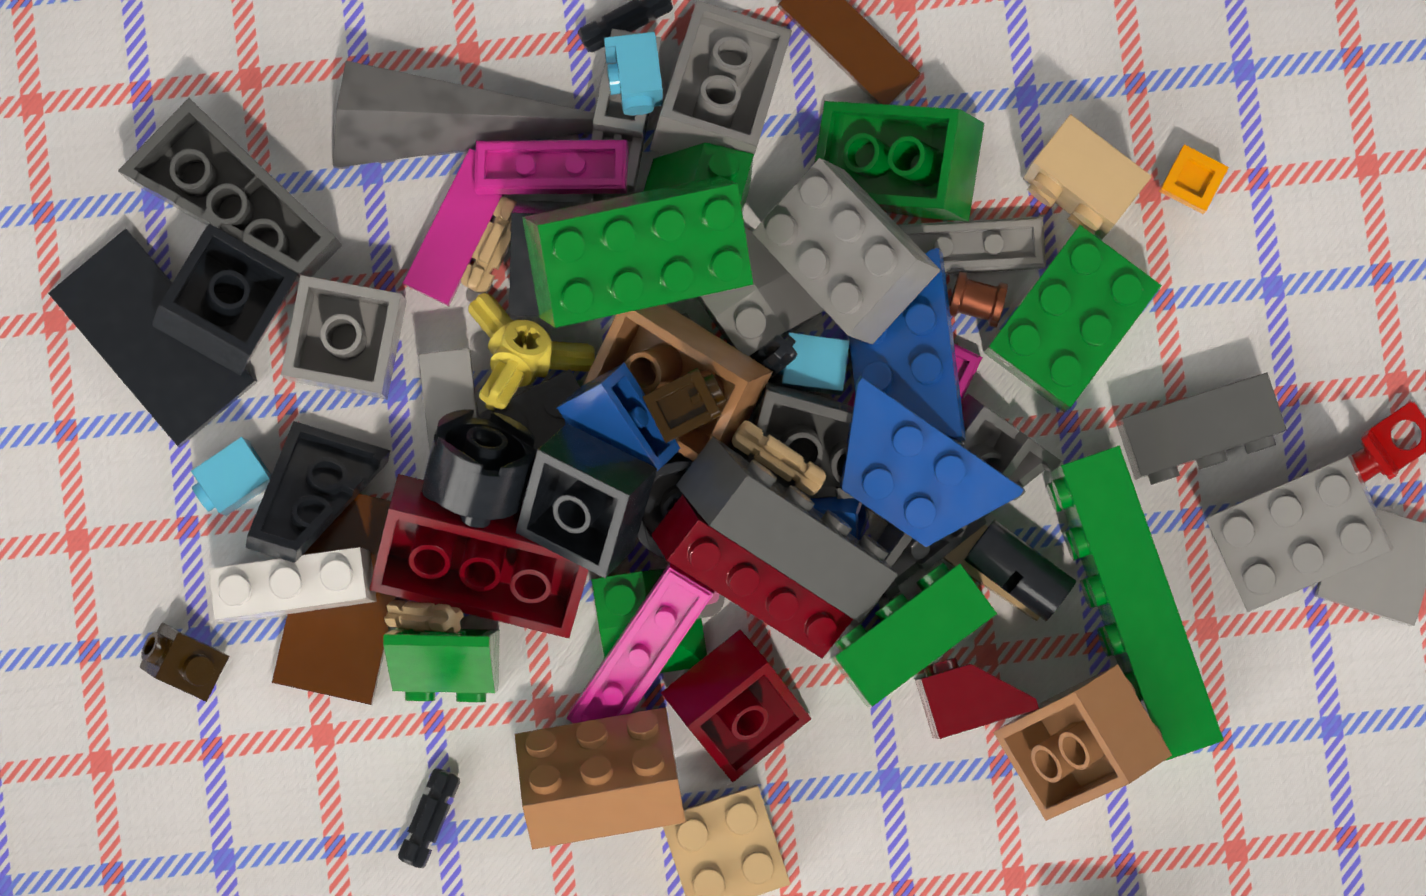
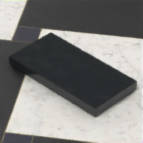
M125 228L48 294L178 447H181L254 386L257 381L246 368L240 376L151 326L158 306L173 282Z

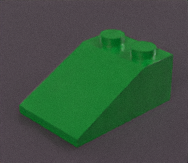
M824 101L815 162L821 158L844 169L884 212L928 219L969 222L984 122L961 109Z
M396 628L385 633L383 636V646L392 691L405 692V701H435L436 692L456 693V702H486L487 693H496L499 686L500 629H460L458 633L429 630L420 632L413 631V629Z

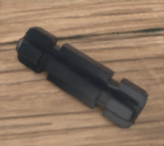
M632 0L602 16L601 22L593 21L578 30V35L585 49L588 52H595L605 47L604 38L611 36L612 29L633 32L650 23L649 18L654 16L657 19L669 13L673 9L671 0Z
M776 335L750 357L773 371L768 382L796 359L798 354L793 348L796 341L791 336L783 339L781 336Z
M437 768L432 771L426 787L431 788L429 794L422 795L407 831L412 833L409 840L404 839L398 853V858L402 862L416 868H424L432 852L428 848L430 842L436 843L451 806L447 803L448 798L455 797L460 785V778L455 774Z

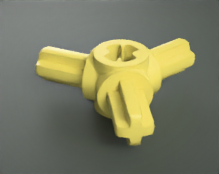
M487 293L478 295L468 306L471 316L490 338L488 349L493 354L490 359L492 372L480 390L479 398L486 403L485 407L491 411H494L495 408L505 409L518 387L530 385L536 377L545 378L549 369H571V371L589 372L595 360L594 346L588 343L551 341L549 333L539 324L530 320H512L497 300Z

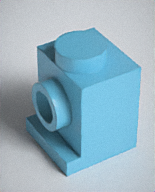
M655 32L605 37V58L610 94L621 95L623 113L631 116L643 115L652 112L656 106H663V89Z

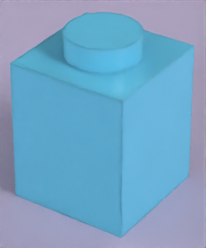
M789 333L788 336H791L796 341L793 348L798 355L795 360L777 374L783 375L782 385L802 391L841 396L844 388L850 341Z
M240 437L191 470L198 481L197 484L192 486V490L208 512L216 508L220 514L225 516L266 490L272 476L249 440Z

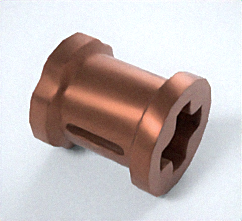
M959 271L949 305L950 316L956 317L958 313L977 317L988 320L989 326L997 328L1004 307L1008 284L1000 282L998 286L970 280L967 278V273Z

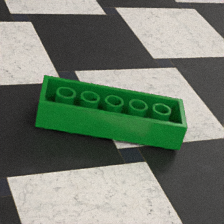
M1120 445L1059 466L1051 472L1053 480L1051 483L1046 484L1054 510L1056 513L1064 510L1070 527L1069 530L1063 532L1070 556L1073 561L1077 559L1082 561L1087 578L1081 579L1080 583L1086 602L1090 609L1098 607L1104 626L1097 628L1102 648L1107 657L1115 656L1118 666L1133 685L1136 696L1151 721L1160 730L1163 741L1172 756L1164 761L1224 741Z

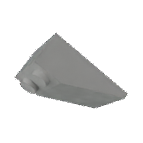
M697 0L659 116L650 150L666 155L705 142L755 155L792 30Z

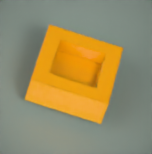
M1184 144L1159 192L1204 214L1229 167Z

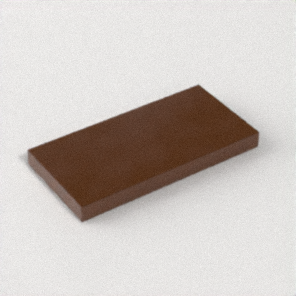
M358 494L303 555L361 547L371 551L374 572L391 501ZM376 592L377 602L287 614L272 683L373 705L385 653L383 636L390 631V627L386 624L384 617L388 614L387 605L391 601L397 600V597Z

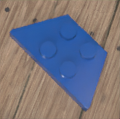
M935 248L925 254L935 263L940 272L873 344L849 336L854 386L858 378L862 376L950 438L965 441L966 436L943 253L939 248Z
M862 376L858 378L855 384L856 394L853 414L847 437L846 460L843 464L840 483L843 491L925 547L1022 494L1024 489Z

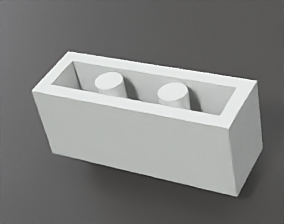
M361 547L302 555L295 563L284 559H273L208 569L213 617L216 621L226 623L377 602L376 592L369 590L373 576L371 551Z

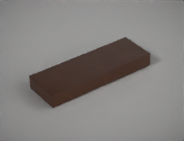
M782 0L778 4V8L876 104L892 105L920 77L921 73L846 0Z

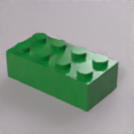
M721 176L522 217L539 317L554 328L754 285L738 183Z

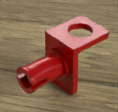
M1408 402L1365 431L1360 438L1363 447L1353 453L1352 457L1364 483L1380 472L1391 480L1397 476L1400 469L1426 453V417L1415 402ZM1402 420L1415 422L1421 430L1420 443L1411 449L1398 447L1393 442L1391 431L1396 423Z

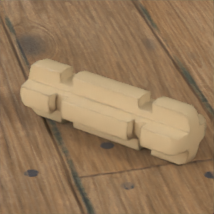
M501 197L493 213L495 220L493 223L489 221L472 255L475 262L473 266L467 265L461 278V283L465 287L481 294L489 291L495 278L491 274L493 268L499 269L511 244V212L517 201Z
M744 421L737 428L731 440L734 447L747 455L753 453L754 460L786 481L794 480L795 487L806 494L813 496L819 491L826 479V473L823 469L811 461L806 464L803 462V456L771 435L763 436V430L750 421Z
M393 600L387 605L388 614L384 617V620L389 627L404 628L406 630L458 633L461 629L460 620L464 616L460 608L451 607L450 605H434V603L413 601L405 603L402 600Z

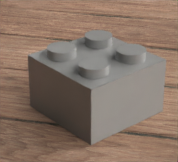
M300 275L281 376L291 382L388 399L407 302L401 293Z

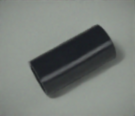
M995 519L964 559V561L1045 621L1054 614L1077 582Z

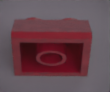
M741 629L661 692L666 701L732 783L811 720V717L769 662Z
M956 657L928 665L924 668L926 677L915 680L932 738L942 739L1039 709L1036 698L972 664L959 666Z

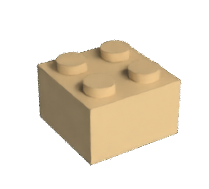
M1070 114L1033 161L1023 179L1030 183L1027 190L1041 203L1048 207H1052L1056 203L1068 212L1070 216L1067 220L1075 229L1081 225L1093 235L1096 234L1103 239L1152 176Z
M758 785L685 808L686 823L663 826L685 896H758L791 885Z

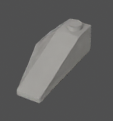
M745 227L754 285L697 297V299L727 343L751 357L774 336L779 335L784 339L789 333H793L824 312V310L752 232Z

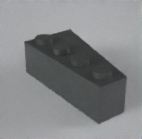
M190 98L118 170L131 183L206 225L210 223L296 272L298 277L300 275L312 277L342 246L338 239Z
M713 436L676 484L678 489L709 526L861 623L898 575L884 560L889 554L888 551L867 535H864L860 540L849 533L852 528L836 514L827 510L823 515L813 507L815 503L804 493L791 485L785 488L776 481L777 478L765 467L754 460H751V462L747 461Z

